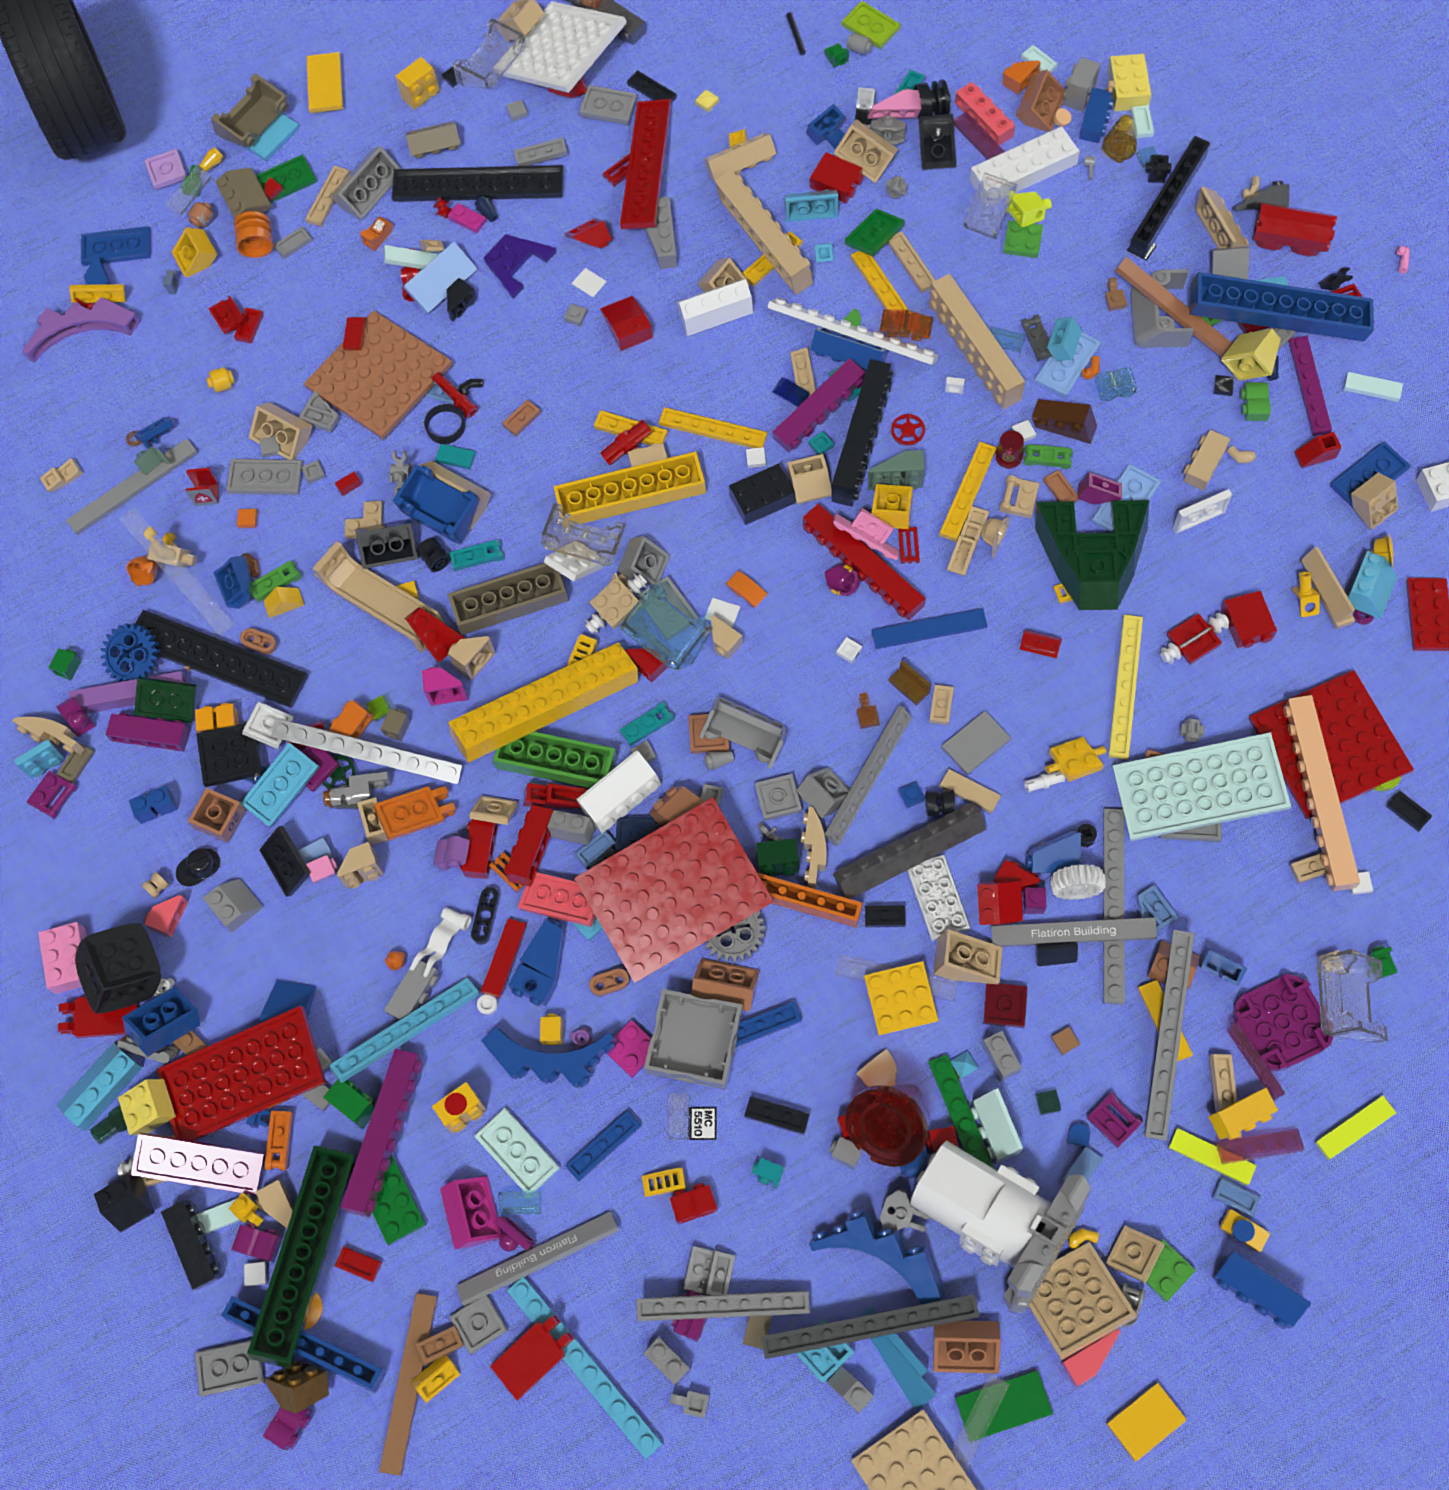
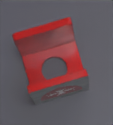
M211 469L186 470V474L194 485V488H186V493L194 506L218 504V481Z

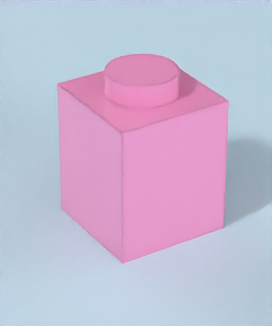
M328 855L306 864L313 883L335 875V869L338 868L334 858L330 859Z

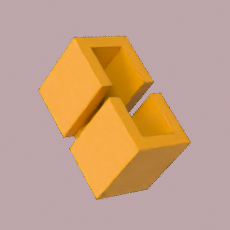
M222 703L220 706H216V708L204 706L201 709L195 710L196 731L198 733L239 725L238 710L233 704Z

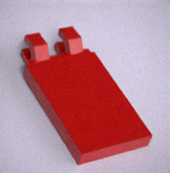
M77 997L74 1003H59V1012H62L63 1015L73 1014V1023H58V1032L75 1035L78 1039L127 1035L122 1017L139 1008V1003L99 1014L94 1013L86 997Z
M556 1315L554 1317L551 1316L544 1324L541 1322L534 1324L490 1366L516 1401L520 1400L566 1356L564 1349L575 1339L570 1332L565 1333L557 1341L553 1338L550 1332L561 1323Z

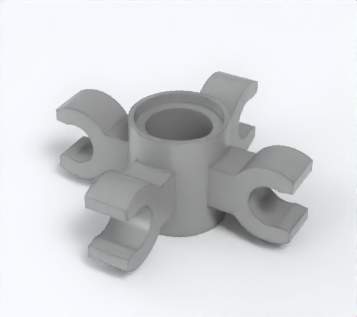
M394 450L392 453L395 464L390 466L389 479L390 482L397 481V485L394 488L395 495L412 471L411 463L405 465L407 451L402 452V457L397 456V450Z

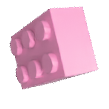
M78 922L38 932L47 989L58 994L82 987L76 970L75 955L80 941L87 937L85 927Z

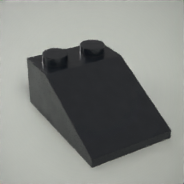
M953 114L919 117L918 129L922 170L957 167Z

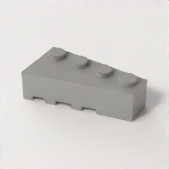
M669 197L659 198L656 227L643 228L652 247L659 268L667 269L677 267L670 199Z

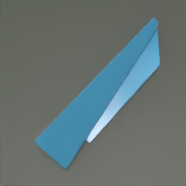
M870 1306V1307H869L862 1315H860L859 1317L867 1316V1315H872V1314H877V1313H876L875 1310ZM897 1334L871 1338L915 1411H919L936 1395L922 1378L928 1370Z

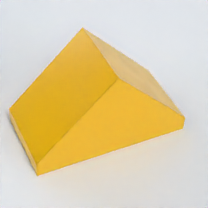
M275 587L263 601L269 618L304 606L299 588Z

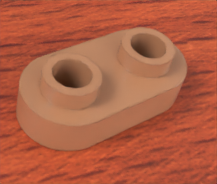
M245 629L240 635L242 644L254 651L271 654L277 648V642L273 636L256 629Z
M614 969L594 976L590 980L589 987L595 996H605L625 989L629 984V976L623 969ZM617 978H623L621 983H616ZM598 984L604 985L601 990L597 989Z

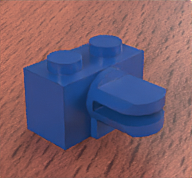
M833 103L808 124L806 134L816 145H819L826 139L836 149L845 136L839 128L843 123L845 115Z

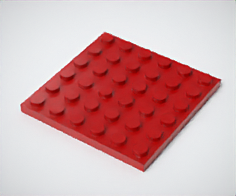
M1355 670L1292 697L1297 698L1309 695L1313 697L1340 804L1414 771L1413 766ZM1287 699L1251 715L1249 721L1257 735L1271 732L1284 782L1305 819L1313 817L1312 811L1307 807L1306 800L1308 795L1307 791H1304L1302 787L1303 775L1302 772L1298 771L1297 761L1299 759L1297 754L1293 752L1292 745L1294 740L1293 736L1289 735V720L1285 718L1283 707L1288 701Z

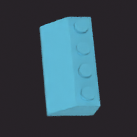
M113 1042L57 1104V1107L72 1123L87 1131L143 1067L119 1047L117 1048V1044Z

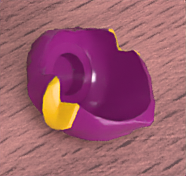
M837 565L825 571L827 586L835 595L847 597L855 593L859 588L858 574L852 567Z

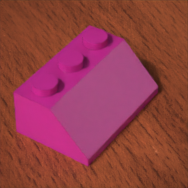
M487 1176L453 1180L440 1188L454 1250L474 1247L499 1239L502 1233L500 1227L494 1223L498 1217Z

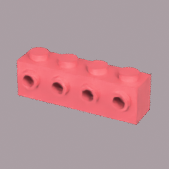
M970 82L956 91L955 104L997 147L1014 136L1015 125L1013 121L1008 119L1003 111L993 104L989 97H986L980 87Z

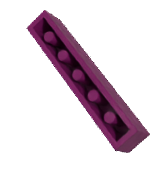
M849 358L772 431L773 439L788 453L792 449L795 450L805 436L809 437L818 424L824 423L828 414L834 413L843 400H848L852 392L862 386L865 371Z

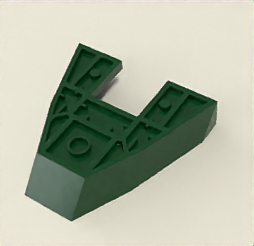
M1150 500L1112 501L1113 533H1077L1074 501L1036 502L1034 513L1035 530L1058 579L1079 610H1118L1134 577L1147 533Z

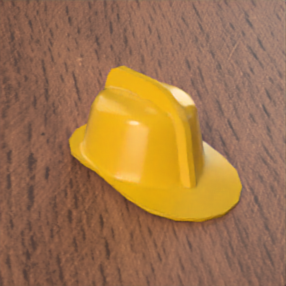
M1387 534V536L1374 541L1373 549L1370 552L1385 557L1393 567V542L1391 535Z

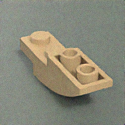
M17 717L12 720L17 725L16 729L24 735L29 733L31 735L30 738L37 743L49 740L57 746L62 744V748L70 754L75 752L80 756L85 750L78 742L73 740L76 735L68 727L58 722L39 717Z
M809 806L808 813H804L803 824L807 825L806 831H802L801 843H804V849L811 850L807 853V863H810V868L805 870L804 881L808 882L809 888L816 889L818 870L826 871V841L819 817L814 808Z

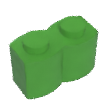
M1245 383L1244 388L1240 390V399H1243L1244 403L1241 407V414L1245 416V421H1268L1271 413L1268 383Z

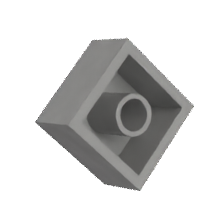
M1081 57L1078 64H1074L1072 77H1068L1065 85L1067 88L1063 98H1066L1064 106L1084 112L1092 87H1096L1100 63Z

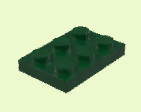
M138 677L134 715L192 723L197 685Z

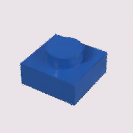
M917 782L898 790L907 809L925 801Z

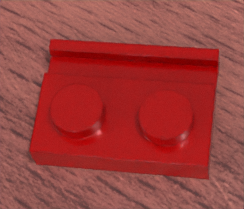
M228 296L229 299L226 301L222 300L208 308L224 335L239 327L240 323L246 322L231 296Z

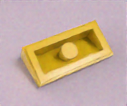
M446 1355L434 1361L411 1380L410 1383L424 1402L427 1403L461 1374Z

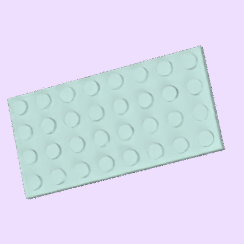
M1271 732L1113 765L1130 841L1291 809Z

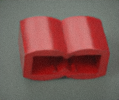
M705 1183L693 1186V1190L685 1192V1190L674 1192L673 1197L670 1198L678 1225L718 1211L710 1185L705 1186Z

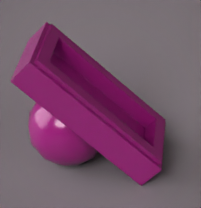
M73 696L56 706L78 737L95 727Z
M500 1216L494 1222L504 1231L499 1237V1245L503 1250L511 1252L518 1245L524 1250H530L536 1244L530 1236L507 1216Z

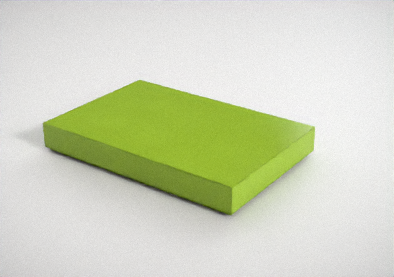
M861 1L841 21V26L854 34L871 38V43L880 50L901 29L900 23L864 1Z

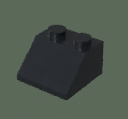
M125 1175L94 1194L100 1214L119 1232L127 1230L155 1213L143 1178L140 1176Z

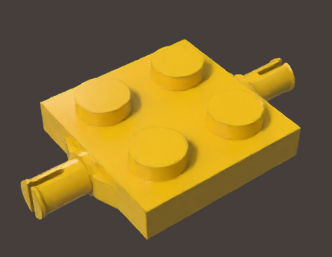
M1084 737L1052 747L1049 750V754L1054 760V764L1045 766L1047 774L1058 770L1065 776L1068 782L1103 769L1104 765L1098 756L1106 754V748L1101 746L1093 749Z

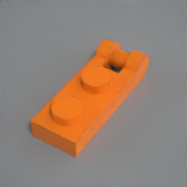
M271 1111L265 1170L279 1168V1170L286 1171L288 1169L293 1112ZM274 1154H280V1159L274 1160Z

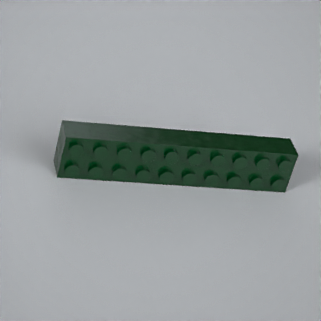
M314 1145L247 1351L249 1359L292 1369L340 1214L341 1204L353 1172L355 1155Z

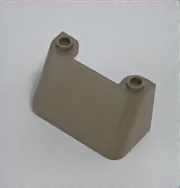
M256 73L250 78L252 86L251 88H246L247 94L227 114L222 112L220 116L218 113H215L211 117L216 135L244 148L251 147L267 127L288 108L287 95Z

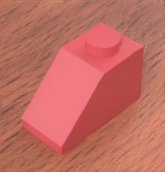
M178 895L153 906L145 917L144 925L152 931L172 937L188 901L183 896Z

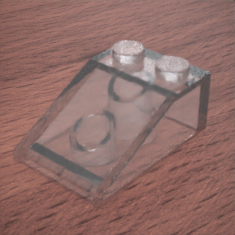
M985 172L964 217V228L997 239L1017 184Z

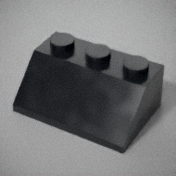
M410 519L355 529L363 569L418 559Z

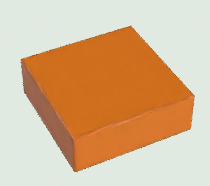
M238 509L237 527L256 528L257 509Z

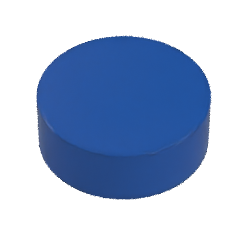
M1239 1220L1232 1226V1235L1238 1242H1248L1255 1235L1254 1226L1247 1220Z

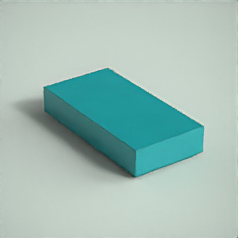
M440 444L435 460L437 463L471 470L476 453L472 450Z

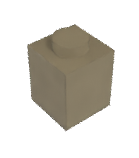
M389 709L380 729L384 736L402 742L411 721L405 711Z

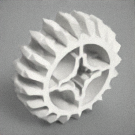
M1078 864L1058 869L1051 876L1050 883L1053 895L1057 898L1078 900L1088 897L1092 898V896H1097L1103 892L1106 880L1105 874L1100 867Z

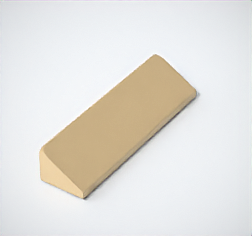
M1315 547L1302 558L1301 562L1307 572L1312 574L1311 579L1338 623L1352 616L1355 608L1320 549Z

